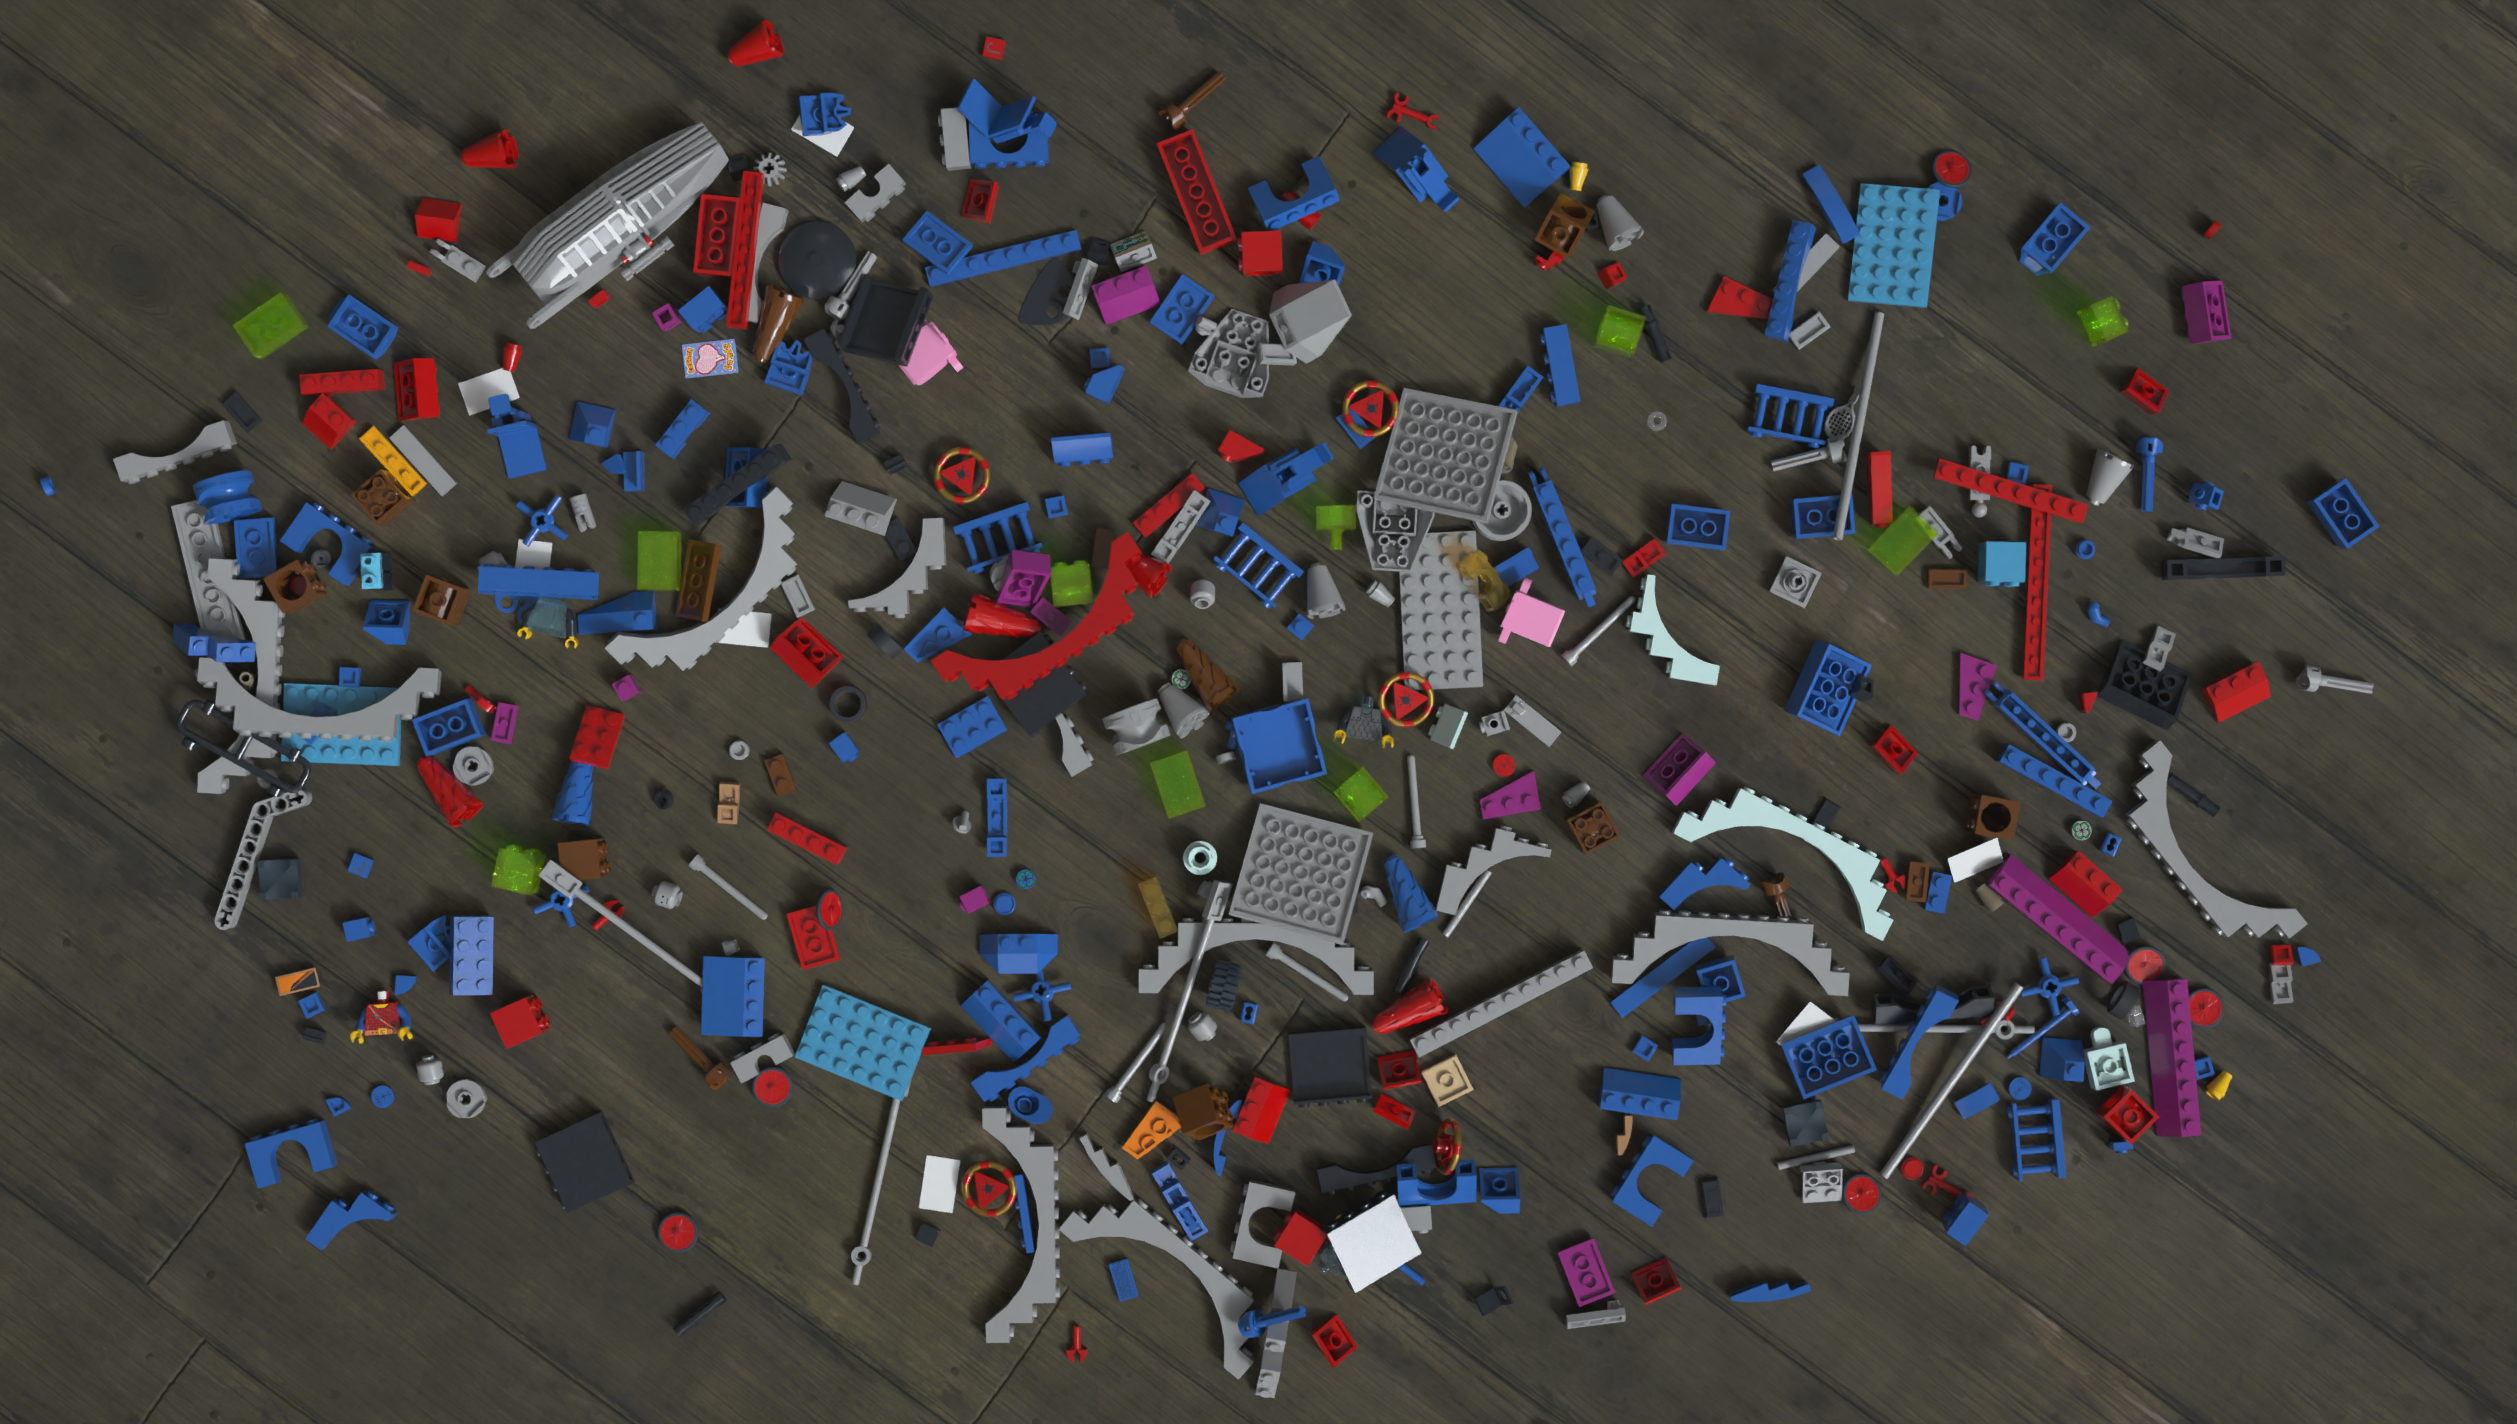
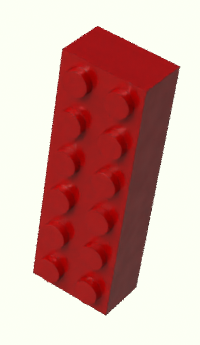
M1191 129L1157 143L1158 150L1200 256L1237 242L1194 130Z

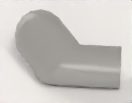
M1364 886L1360 891L1362 898L1375 899L1379 907L1388 903L1378 887Z

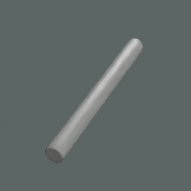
M1486 870L1482 873L1457 910L1456 915L1453 916L1442 932L1443 935L1446 937L1451 935L1492 874L1490 871Z
M1853 1145L1777 1162L1778 1170L1855 1153Z

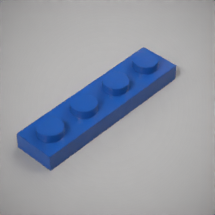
M1024 1172L1015 1174L1018 1198H1015L1016 1210L1020 1209L1021 1217H1018L1019 1229H1023L1024 1234L1021 1237L1022 1248H1026V1253H1031L1036 1248Z

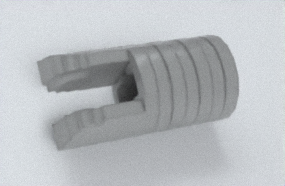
M582 494L570 498L579 531L584 532L587 529L586 522L591 529L595 528L596 523L587 495Z

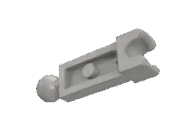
M1969 446V468L1990 474L1991 447H1984L1982 455H1979L1976 446ZM1969 489V500H1976V503L1972 506L1973 515L1979 518L1985 516L1987 507L1983 500H1990V496Z

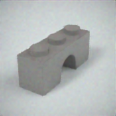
M889 164L874 176L880 184V191L876 196L867 197L858 190L845 201L846 205L862 223L865 220L867 222L875 216L874 212L877 209L886 207L890 203L889 199L894 194L898 196L905 189L906 183Z
M776 1033L768 1038V1043L762 1045L760 1042L751 1047V1052L745 1054L743 1051L734 1056L735 1060L731 1062V1065L741 1084L760 1074L758 1058L761 1055L770 1056L775 1065L795 1055L785 1034L780 1036L779 1033Z

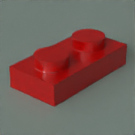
M1383 1094L1379 1096L1373 1109L1374 1113L1405 1129L1409 1128L1416 1112Z

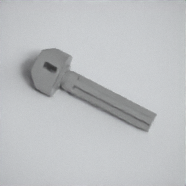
M867 251L839 295V298L830 296L827 300L825 312L834 319H846L849 315L851 307H849L848 303L858 289L859 282L863 279L864 274L869 272L877 259L873 253Z
M1842 435L1828 438L1826 447L1772 460L1773 471L1827 459L1828 457L1832 460L1833 464L1847 461L1846 453L1842 450L1844 446Z
M2305 664L2304 670L2296 678L2297 689L2315 692L2319 686H2328L2371 694L2374 687L2373 683L2321 674L2319 666Z

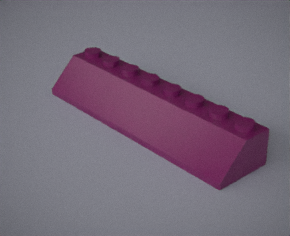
M2010 854L1986 883L1988 887L2106 983L2112 985L2124 971L2130 958L2128 956L2130 951L2013 855Z
M2175 977L2143 981L2154 1112L2159 1116L2155 1121L2156 1136L2187 1137L2201 1135L2187 979Z

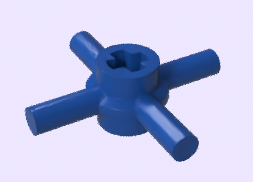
M555 495L546 509L536 511L522 501L518 502L516 507L531 517L532 529L522 542L529 547L539 532L544 533L547 531H551L563 541L566 540L568 534L554 525V517L552 515L562 498ZM540 517L544 518L545 524H540Z
M588 885L580 887L585 893L590 892ZM552 886L554 891L550 895V900L534 906L535 914L553 907L555 910L563 912L569 928L575 926L576 922L570 907L577 896L574 894L570 899ZM560 896H564L565 901L559 902L558 898H560Z
M2047 957L2039 958L2043 977L2040 978L2037 986L2024 988L2020 995L2024 997L2040 993L2043 997L2048 998L2052 1016L2060 1015L2056 996L2060 993L2062 987L2079 984V978L2075 976L2059 980L2056 976L2050 974ZM2048 982L2053 984V987H2050L2051 991L2046 989V986H2049Z
M1041 970L1038 974H1035L1037 982L1033 984L1031 990L1013 994L1015 1002L1033 998L1037 1003H1041L1044 1021L1051 1020L1048 1002L1053 998L1054 993L1071 990L1072 986L1071 982L1052 985L1044 980L1043 970ZM1044 988L1046 991L1043 992V995H1040L1039 993Z

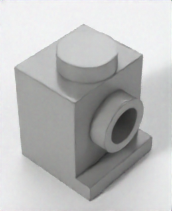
M1505 711L1481 717L1482 722H1479L1481 732L1486 733V736L1510 729ZM1492 720L1497 721V727L1492 728L1490 722Z

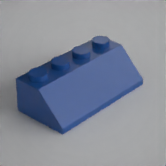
M990 979L961 1005L1013 1063L1042 1037Z
M1603 1068L1598 1101L1600 1109L1678 1120L1681 1100V1079Z

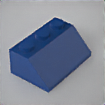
M1110 433L1051 438L1054 463L1059 464V467H1069L1074 462H1078L1079 465H1090V461L1097 460L1098 464L1110 463V459H1114L1112 435Z
M751 447L727 448L725 479L767 449ZM768 476L742 492L725 506L763 508L761 497L767 493Z

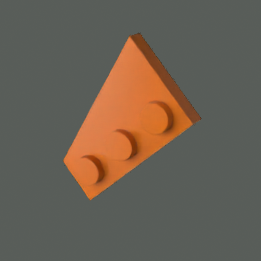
M1155 1100L1123 1144L1122 1149L1136 1159H1139L1181 1128L1178 1115Z

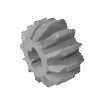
M771 152L768 153V158L762 154L761 162L757 159L755 160L759 167H753V170L764 173L763 184L767 181V185L771 187L772 181H774L778 185V178L785 179L781 174L787 172V169L782 167L785 165V161L780 160L779 155H775L773 158ZM771 165L774 168V170H771L769 174L766 171V169H769Z

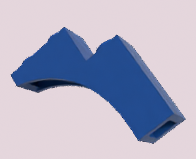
M174 623L172 642L188 656L208 655L215 662H254L256 642L216 635L197 627L194 623Z
M1719 857L1705 873L1702 872L1704 868L1697 862L1694 864L1688 862L1662 890L1658 897L1671 909L1675 910L1688 896L1703 888L1715 885H1730L1746 890L1750 883L1747 882L1749 878L1742 871L1736 872L1732 868L1734 864L1729 859L1725 858L1723 860Z
M371 1190L361 1192L351 1207H349L350 1204L346 1200L336 1198L330 1202L305 1240L318 1249L323 1250L346 1225L363 1219L390 1221L396 1216L398 1211L394 1209L395 1207L391 1203L380 1200L378 1194Z

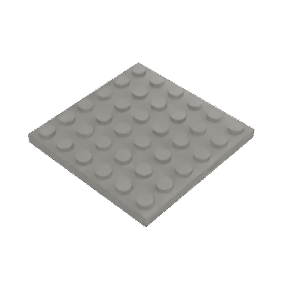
M1404 388L1399 404V414L1392 429L1374 499L1488 523L1518 413L1517 410Z
M1260 803L1229 915L1343 945L1373 833Z

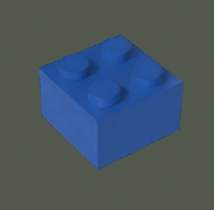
M708 286L678 311L693 330L698 333L701 331L704 333L712 327L711 323L716 319L719 321L727 315L728 306L717 292Z
M1734 955L1696 965L1701 987H1721L1722 993L1726 994V1002L1746 997Z
M1964 1192L1963 1196L1959 1195L1955 1199V1206L1952 1210H1948L1944 1214L1942 1223L1948 1235L1967 1246L1989 1214L1983 1203L1967 1192Z

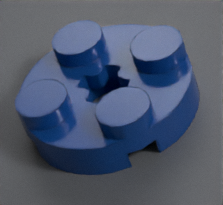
M1939 182L1927 188L1940 190L1939 199L1941 196H1944V200L1947 201V204H1943V206L1938 205L1937 221L1951 219L1960 211L1962 196L1957 188L1946 187Z

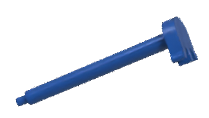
M2065 996L2062 1001L2067 1008L2010 1051L2011 1053L2007 1055V1058L2016 1056L2071 1013L2074 1016L2080 1013L2073 1002Z

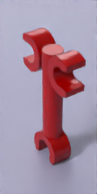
M1399 93L1395 94V103L1393 108L1387 113V119H1390L1392 114H1396L1398 116L1396 123H1399L1402 118L1401 114L1426 123L1430 130L1436 129V126L1431 125L1430 121L1432 119L1439 121L1440 117L1438 115L1427 116L1405 106L1408 104L1409 97L1406 96L1405 101L1400 102L1398 100Z
M1936 1164L1931 1167V1174L1928 1180L1923 1181L1921 1184L1922 1189H1925L1927 1185H1932L1930 1190L1932 1195L1937 1191L1936 1185L1955 1197L1963 1196L1964 1192L1942 1180L1947 1174L1946 1170L1943 1169L1940 1174H1936L1938 1168ZM1965 1191V1192H1967L1969 1195H1971L1972 1197H1974V1195H1973L1972 1193H1970V1192H1968V1191Z

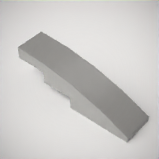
M1088 1132L1081 1135L1079 1139L1102 1175L1128 1200H1133L1134 1194L1119 1162L1111 1164L1103 1147L1095 1150Z

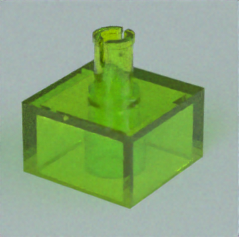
M1356 505L1316 506V531L1330 532V550H1342V532L1356 530Z

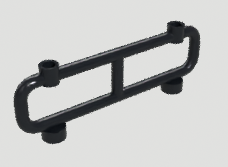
M191 700L183 706L177 718L176 726L178 731L185 736L181 743L184 747L196 751L200 744L269 782L270 785L267 792L279 798L282 797L284 791L297 793L306 785L312 768L310 762L301 756L302 750L293 746L290 750L268 737L259 736V733H251V736L244 737L234 755L190 731L184 725L190 710L195 707L233 727L234 719L217 710L215 703L210 700H206L205 703L199 700ZM253 738L303 766L304 771L296 785H289L242 759Z

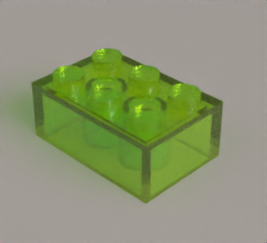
M282 292L232 325L254 358L260 360L309 328V325L289 296Z
M2113 296L2077 311L2092 347L2129 332L2127 329L2129 327L2128 322L2124 316H2121L2119 311L2120 304Z
M1909 505L1868 547V551L1897 577L1938 535V530Z
M638 531L637 590L680 591L681 532Z
M1188 750L1150 763L1168 819L1206 806Z

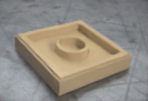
M1456 1054L1421 1071L1438 1107L1473 1090Z

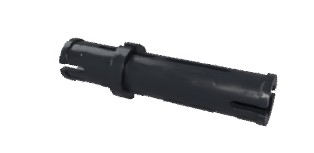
M1651 304L1639 308L1645 323L1644 328L1647 329L1660 363L1672 359L1658 325L1659 320H1656Z
M2174 773L2168 776L2167 784L2193 802L2195 807H2200L2212 817L2219 812L2221 807L2208 799L2206 794H2201Z
M1421 937L1418 938L1406 965L1399 972L1401 974L1393 990L1403 995L1405 994L1430 944L1429 941Z
M719 1291L693 1313L687 1314L683 1321L673 1327L674 1332L681 1338L687 1331L693 1327L696 1328L701 1320L727 1301L726 1297Z

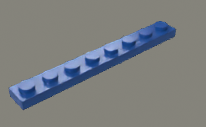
M1077 230L965 257L949 276L934 265L925 267L929 285L934 287L1082 249Z

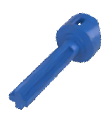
M2141 437L2136 443V453L2144 455L2141 511L2153 512L2154 455L2163 453V443L2157 437ZM2148 443H2151V450H2148Z
M1302 1305L1266 1315H1263L1256 1309L1248 1311L1239 1320L1238 1328L1244 1337L1254 1338L1261 1336L1265 1333L1266 1326L1305 1317L1306 1308H1302Z

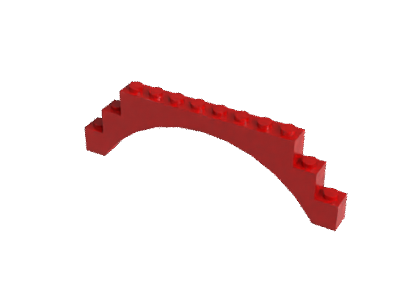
M1129 532L1111 542L1107 576L1102 591L1091 611L1072 632L1058 643L1039 653L1018 659L991 661L972 659L947 650L931 660L941 678L946 682H954L960 678L959 674L962 673L972 690L982 691L991 682L1001 699H1013L1018 695L1017 691L1022 688L1024 690L1028 689L1037 678H1045L1054 667L1060 668L1067 663L1066 659L1069 657L1080 655L1086 646L1089 645L1091 647L1100 641V637L1105 634L1106 636L1116 631L1115 627L1121 623L1125 625L1133 620L1132 616L1135 613L1123 594L1126 593L1128 595L1137 589L1136 586L1139 585L1127 564H1134L1141 559L1140 556L1143 554Z

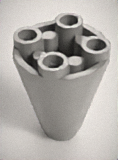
M1170 683L1163 685L1158 690L1159 698L1171 725L1181 739L1187 736L1190 730H1198L1203 726L1204 722L1202 720L1209 715L1204 706Z

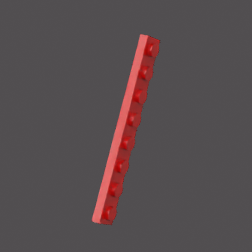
M743 171L726 327L747 329L764 183V173Z
M1938 459L1932 477L2080 524L2083 523L2088 504L1943 459Z

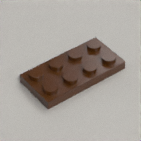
M688 540L675 616L708 622L721 550L720 544Z

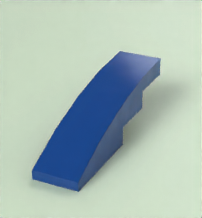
M1820 164L1803 173V179L1813 192V197L1823 210V215L1841 242L1844 244L1860 235L1850 213Z
M1527 366L1499 404V407L1514 409L1519 412L1543 379V376Z
M1167 1161L1151 1170L1153 1177L1190 1240L1193 1241L1207 1233L1208 1229L1169 1162Z
M1762 1280L1728 1293V1297L1731 1301L1740 1302L1775 1301L1810 1292L1811 1288L1807 1281L1789 1287L1785 1280L1771 1286H1767V1283Z

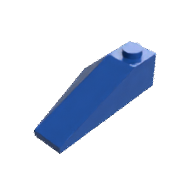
M655 591L633 592L579 614V634L657 630Z

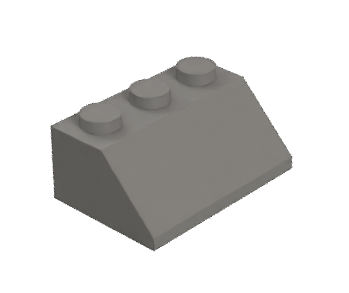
M842 481L830 498L825 516L885 536L897 499Z

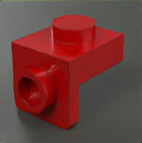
M1554 251L1548 261L1539 255L1535 257L1534 261L1537 262L1536 266L1543 271H1546V269L1550 271L1554 264H1560L1564 256Z

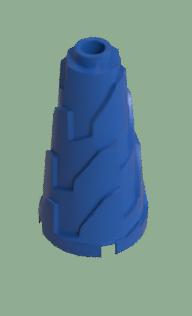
M570 761L569 769L564 777L561 792L558 793L551 819L570 824L577 823L578 825L590 826L593 799H591L593 766Z
M1392 855L1386 858L1384 868L1388 878L1387 882L1393 895L1392 900L1398 913L1397 918L1403 933L1420 927V925H1425L1438 918L1439 915L1432 902H1429L1422 887L1418 885L1411 870H1408L1401 857Z

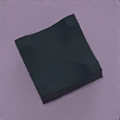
M301 859L257 861L260 881L259 900L302 898Z
M1818 1099L1781 1106L1788 1144L1791 1147L1829 1140L1822 1100Z

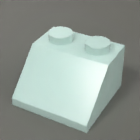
M1444 704L1443 707L1439 706L1435 716L1438 718L1436 725L1432 724L1428 733L1431 736L1430 740L1454 749L1468 713Z

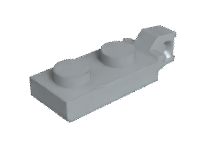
M2172 528L2168 533L2167 540L2177 543L2182 548L2218 559L2222 556L2224 538L2191 528L2180 530Z

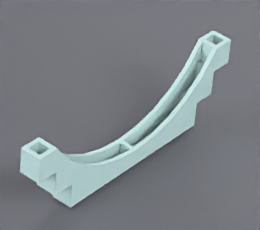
M1747 787L1737 789L1728 808L1726 807L1727 803L1716 799V801L1710 800L1700 820H1698L1699 815L1689 810L1687 813H1681L1672 833L1689 842L1712 832L1737 826H1763L1780 829L1804 839L1819 849L1834 863L1847 881L1857 903L1862 931L1879 940H1884L1893 919L1889 918V913L1881 909L1878 912L1876 911L1887 891L1882 888L1884 884L1874 879L1870 882L1880 862L1876 858L1877 854L1867 849L1865 852L1859 850L1860 845L1850 840L1848 843L1842 841V836L1835 832H1831V834L1824 832L1825 827L1815 822L1813 825L1807 823V818L1800 814H1796V816L1789 813L1790 809L1780 804L1778 807L1772 805V800L1765 796H1762L1761 799L1754 795L1755 791Z

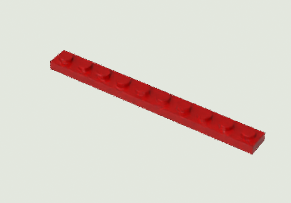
M2031 484L2033 488L2052 493V485ZM2031 508L2022 680L2043 681L2051 515Z

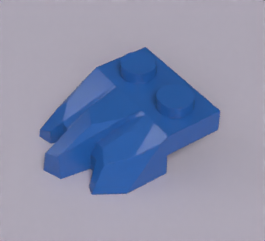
M820 93L814 96H799L802 136H822L844 128L847 124L841 118L849 116L852 108L840 105V102L844 100V95Z
M798 340L789 349L781 341L773 353L765 384L803 396L812 365L810 351L801 354V343Z
M445 915L432 921L407 942L432 972L449 959L450 926L445 925L447 920Z

